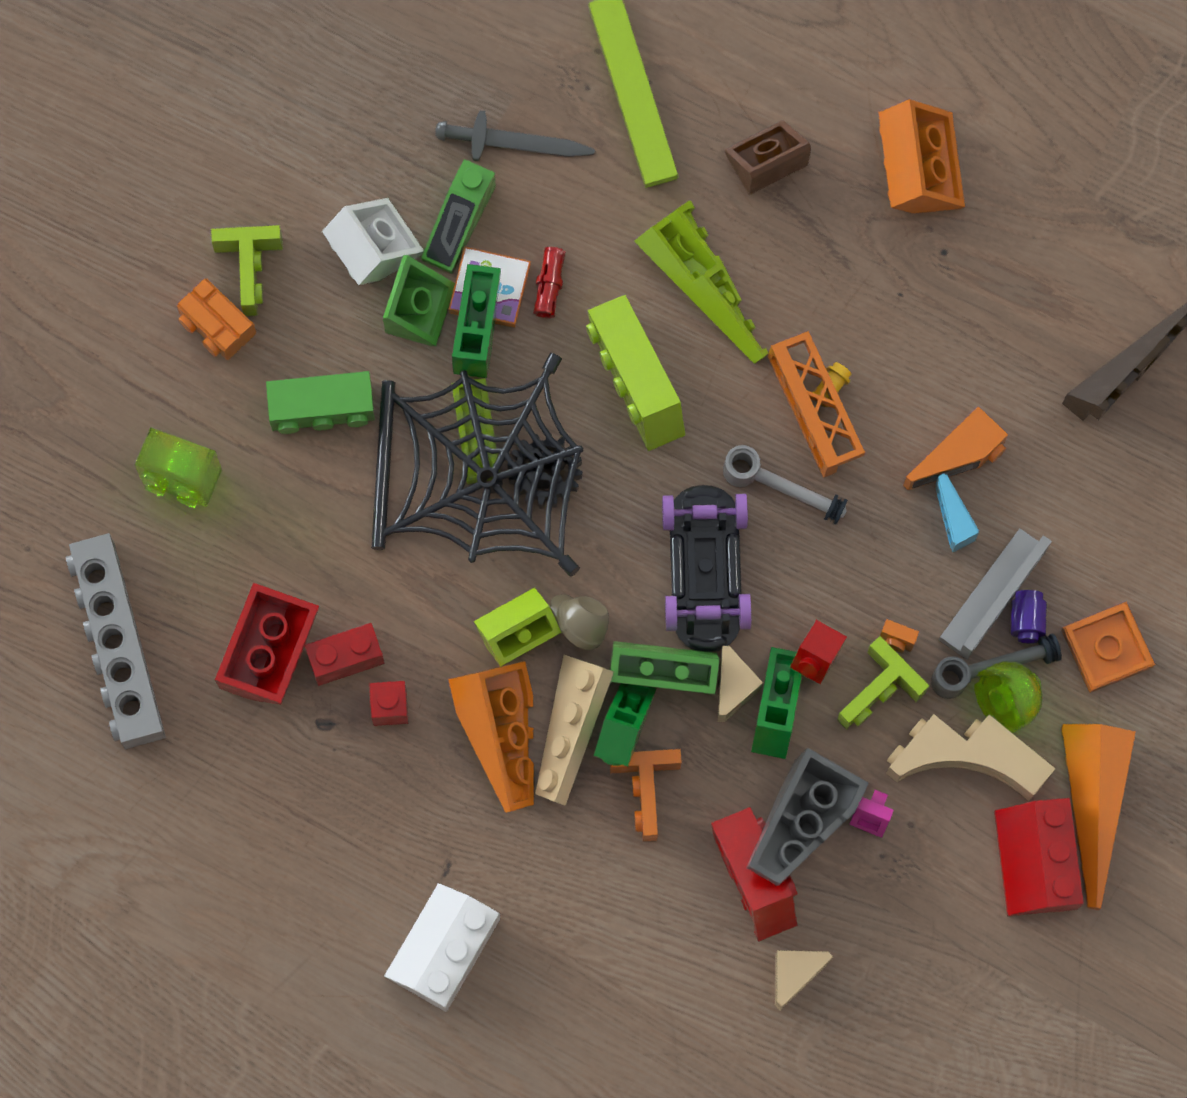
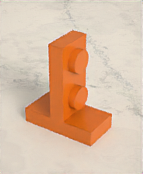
M681 749L638 751L633 753L628 767L610 765V774L638 772V776H632L633 797H640L641 811H634L635 832H642L643 842L657 841L658 837L654 771L680 770L682 763Z

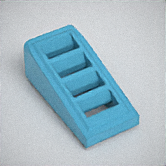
M944 473L938 476L935 489L952 552H955L974 542L978 536L979 529L947 474L945 475Z

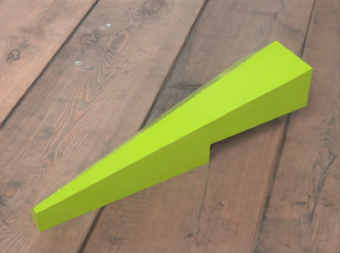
M689 200L648 229L634 242L755 364L765 357L768 351L766 348L762 349L755 340L752 331L756 327L752 319L745 320L738 306L742 300L720 256H715L705 241L708 233L705 227L698 228L691 214L695 207Z

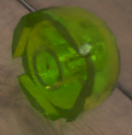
M1002 661L978 672L977 676H980V681L974 684V691L977 703L985 717L988 715L994 716L1011 733L1019 731L1035 720L1043 703L1041 681L1035 673L1021 663L1014 661Z

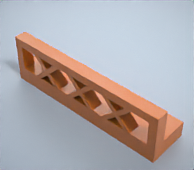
M809 331L772 345L768 353V359L823 478L836 473L840 465L864 456L865 451ZM804 343L810 355L807 364L804 365L792 360L788 349ZM811 361H813L815 368L810 367ZM797 369L803 371V374H802L801 377H800V375H799ZM807 373L821 378L824 387L820 395L806 390L803 381ZM826 391L830 399L824 397ZM811 400H814V401L817 402L815 408H814V405H813V403H812ZM821 403L835 409L838 418L834 426L820 421L817 412ZM840 421L842 423L844 430L838 428ZM825 430L832 432L830 438H828ZM837 434L849 439L854 450L837 457L831 444L834 435Z

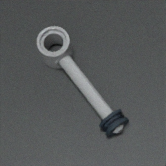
M736 446L726 456L723 475L727 482L733 486L745 487L756 480L826 512L824 520L827 521L830 518L831 522L833 519L835 520L833 523L835 525L847 512L845 507L847 499L841 501V499H837L839 495L836 494L833 500L828 499L761 468L758 453L749 446ZM736 460H744L750 465L751 469L746 473H740L733 468L732 463Z

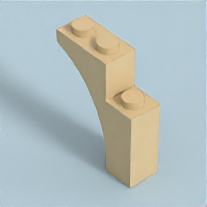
M933 714L927 722L921 718L909 733L913 739L906 748L899 745L889 756L887 762L891 766L886 774L894 781L899 782L910 775L929 769L944 767L970 769L1000 780L1030 801L1056 768L990 715L983 722L978 719L973 722L964 734L968 738L966 741Z

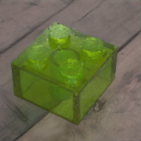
M151 427L135 462V468L142 483L145 484L144 488L160 496H164L165 492L177 496V501L193 508L197 504L207 507L222 472L216 451Z

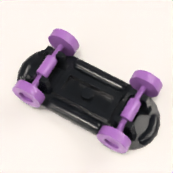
M697 485L683 490L674 500L673 495L662 496L663 530H670L672 596H665L666 631H675L678 638L687 647L695 651L717 652L722 650V646H729L736 639L740 629H751L750 594H742L739 536V529H747V495L735 494L734 502L732 497L720 488L711 485Z

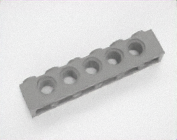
M110 533L69 544L71 555L66 556V561L71 577L76 575L78 577L80 588L74 589L79 609L86 608L89 619L83 622L88 642H95L97 654L92 655V661L96 674H103L106 686L100 688L105 708L112 707L115 720L109 721L114 741L120 740L125 749L164 739L166 735L115 543ZM95 570L105 571V577L102 581L98 583L88 581L91 572ZM110 602L114 604V609L109 615L100 616L97 614V609L102 603ZM120 635L123 637V641L118 648L108 649L105 647L106 640L110 636ZM120 668L132 670L130 678L125 682L114 680V675ZM127 702H140V709L136 714L130 716L123 714V707Z

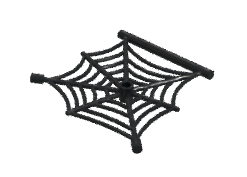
M550 353L542 367L544 372L541 377L525 385L505 389L485 386L471 379L466 370L460 372L461 378L442 391L427 396L399 397L395 393L394 381H382L371 548L374 550H384L386 536L392 533L425 532L445 537L458 544L469 553L468 561L470 563H474L478 555L497 551H523L559 560L558 565L569 577L574 576L580 570V567L569 555H564L565 525L572 483L580 453L584 449L582 446H578L566 433L556 415L551 400L548 378L551 374H555L562 358L554 353ZM463 384L465 397L444 409L419 414L406 403L430 401L451 392ZM471 385L485 392L499 394L523 391L534 385L536 387L529 399L514 405L498 406L487 404L473 396ZM543 388L551 418L560 435L571 446L570 449L566 450L552 437L542 422L536 401ZM395 402L402 408L410 428L414 446V472L405 505L395 524L387 527ZM465 402L468 404L470 414L454 424L436 429L426 420L448 413ZM475 403L485 409L499 412L525 407L517 418L493 420L479 416ZM531 410L547 440L559 451L558 453L553 454L532 430L526 420ZM414 419L428 433L432 450V474L426 495L415 514L404 519L417 487L420 470L419 443L413 422ZM470 420L472 421L474 432L463 438L451 442L442 434L443 432L456 429ZM480 422L494 426L515 424L509 436L493 437L482 434ZM523 426L534 443L547 457L538 459L525 448L518 438V434ZM476 437L478 447L468 456L457 447V445ZM436 438L446 448L449 462L447 484L439 502L424 509L431 497L437 476ZM484 440L494 443H506L503 448L493 449L485 446ZM514 442L520 451L532 462L519 466L512 460L509 451ZM487 452L499 454L493 467H490ZM453 454H455L463 461L462 479L456 493L447 497L453 482L455 466ZM478 454H480L483 468L472 460ZM574 455L562 502L559 548H557L550 540L551 511L555 488L563 459ZM506 460L512 469L498 473L503 462ZM557 461L549 489L544 534L532 521V508L544 465ZM468 467H470L477 474L478 482L464 488ZM537 468L529 494L526 514L519 507L520 486L525 472ZM518 475L514 486V498L512 499L502 488L503 479ZM490 477H493L490 483H486ZM481 488L484 489L482 499L469 496ZM491 493H497L502 498L489 500ZM463 499L479 504V513H476L467 506L454 502ZM494 504H507L515 512V514H500L486 517L488 506ZM444 507L462 510L477 519L475 529L462 520L447 514L434 512ZM424 517L444 519L461 526L473 535L472 544L470 547L459 538L439 529L423 526H406ZM505 519H521L532 532L522 529H495L482 532L484 523ZM498 534H519L540 540L550 551L520 545L494 546L480 550L478 548L481 538Z

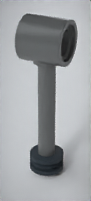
M1049 634L1045 637H1039V645L971 665H968L961 658L947 657L936 667L931 677V685L934 692L940 697L953 699L962 694L967 684L971 683V679L1042 658L1046 664L1055 662V660L1060 661L1062 659L1061 645L1054 634ZM945 671L956 673L959 677V683L956 685L946 683L942 673Z

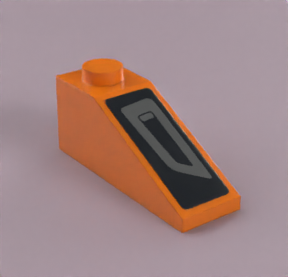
M978 406L906 476L903 486L907 490H911L936 482L938 476L944 473L949 478L980 468L988 460L994 463L1007 449L1004 443L1008 434Z

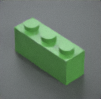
M369 371L266 381L269 421L272 431L278 430L281 434H291L298 432L299 428L313 427L314 430H328L333 428L334 424L347 423L350 427H360L367 425L368 421L375 420Z
M613 641L610 670L614 673L610 682L715 694L719 656L718 653Z

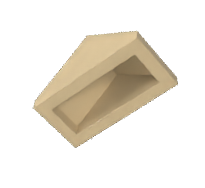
M722 646L718 722L728 720L761 691L763 685L758 676L730 646Z
M777 951L775 955V1007L779 1011L785 1007L831 962L833 956L829 952Z

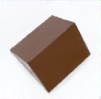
M781 121L724 151L746 191L751 195L808 166L811 146L805 138L785 121Z

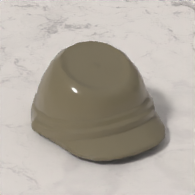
M560 594L552 598L550 602L551 611L566 638L577 647L585 650L598 648L604 641L608 630L609 613L606 607L596 599L587 596L573 598L566 594Z

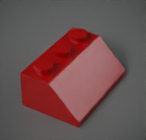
M253 583L215 677V682L219 689L252 701L281 705L320 608L319 605Z
M1070 798L1032 801L995 810L994 816L1007 916L1078 910L1084 902Z

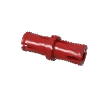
M544 248L541 273L536 279L538 293L533 311L534 315L536 314V316L541 318L555 317L557 296L559 290L563 287L561 273L566 251H563L561 248Z

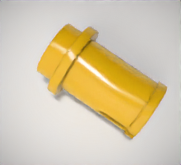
M835 362L833 366L829 365L826 368L837 393L844 384L848 385L850 383L849 377L852 373L842 364ZM822 381L812 393L821 394L824 387ZM826 391L824 397L830 399Z

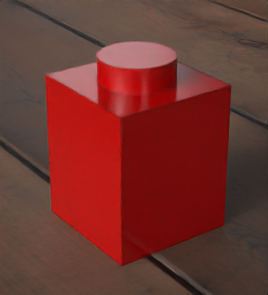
M816 620L800 645L790 668L821 684L836 660L847 636Z
M405 681L369 683L373 726L409 724Z

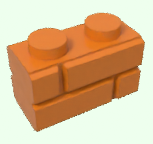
M207 278L203 279L177 305L181 315L178 321L189 333L192 334L197 331L204 338L202 341L203 346L215 357L220 353L226 360H229L256 334L254 324Z

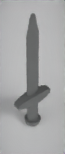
M483 110L479 111L473 128L447 125V121H441L437 123L435 130L436 137L445 141V138L472 141V157L474 161H479L485 145L567 157L593 155L595 153L593 148L572 140L487 128L486 112Z

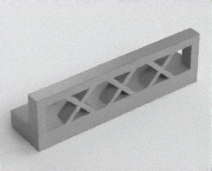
M1019 528L942 633L939 641L968 660L1046 553L1052 541L1044 535L1037 541Z

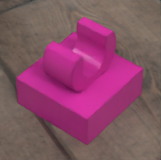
M874 790L871 800L862 797L849 825L882 838L894 811L884 806L888 795Z

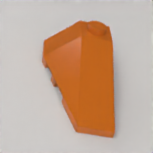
M518 662L448 679L456 714L505 813L534 805V763L529 758L528 740L534 739L533 728L528 727V708L533 707V692L526 662Z

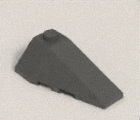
M807 748L794 761L777 795L746 868L778 886L855 813L869 783Z

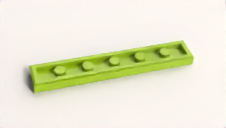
M595 0L589 2L592 20L645 188L678 179V173L623 0Z

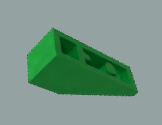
M467 264L452 352L453 374L460 375L462 370H466L468 376L487 378L501 268Z
M771 647L751 749L752 753L786 759L802 677L801 673L790 668L797 653L795 651Z
M620 684L604 719L594 756L602 758L605 763L610 765L628 767L657 688Z

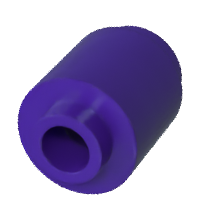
M1017 591L1015 599L1012 600L1011 635L1018 637V642L1037 643L1039 642V637L1046 636L1047 602L1043 600L1044 594L1040 591Z

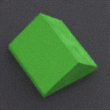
M403 255L383 316L385 333L425 345L436 346L455 283L409 255Z

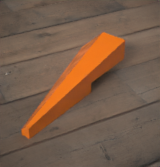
M1063 724L1061 734L1065 746V761L1069 773L1070 795L1077 842L1080 847L1082 876L1084 877L1087 895L1086 903L1087 908L1100 910L1136 731L1102 724Z

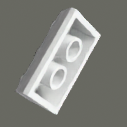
M438 883L384 977L447 1012L497 926L500 914L474 898Z

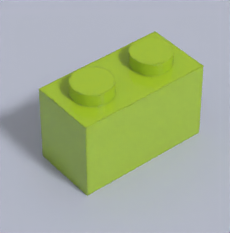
M535 587L474 621L486 648L500 667L562 633L550 606Z

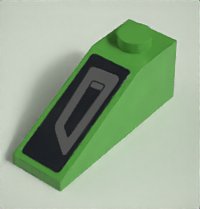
M463 160L448 190L421 257L422 261L451 274L453 273L464 251V247H466L496 187L495 172L468 160Z

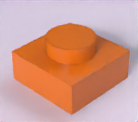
M886 619L880 636L896 652L903 653L904 650L911 652L919 631Z

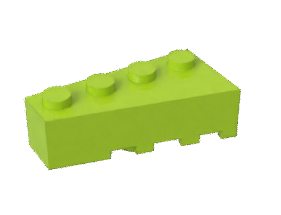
M626 295L589 309L590 324L586 325L588 336L593 344H599L601 349L599 355L606 371L611 370L615 389L619 397H623L627 405L629 417L632 423L636 425L647 451L686 436L681 401Z

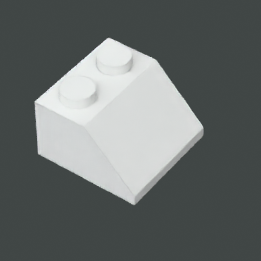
M388 198L344 206L322 231L329 241L331 248L338 254L348 269L350 276L358 285L380 281L399 269L403 255H409L416 259L424 252Z

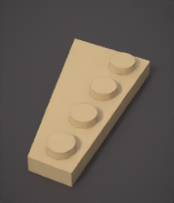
M563 655L535 792L536 795L566 806L612 679L613 671Z

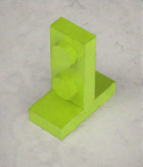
M280 225L211 229V242L215 253L239 252L241 308L245 316H257V304H263L262 283L257 284L256 272L262 271L261 251L283 250Z
M881 636L869 646L867 653L884 671L839 713L837 721L846 730L853 723L858 727L863 724L873 713L869 708L878 700L882 703L886 702L898 690L895 686L896 683L915 702L922 698L929 688V685Z

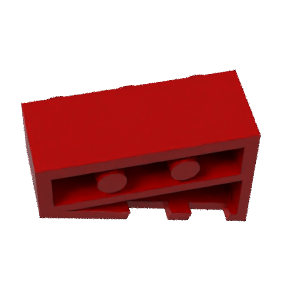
M751 807L712 822L711 826L715 843L731 880H734L740 892L743 908L745 911H749L753 920L754 933L758 942L797 926L793 897L797 896L798 893L791 876H787L777 886L746 868L765 826L763 818L759 817L756 819Z

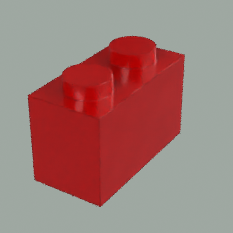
M372 622L305 644L318 686L385 664Z

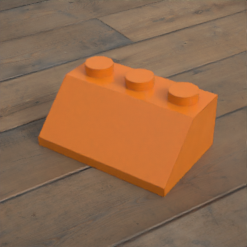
M911 99L878 112L891 208L912 214L964 208L965 202L952 112Z

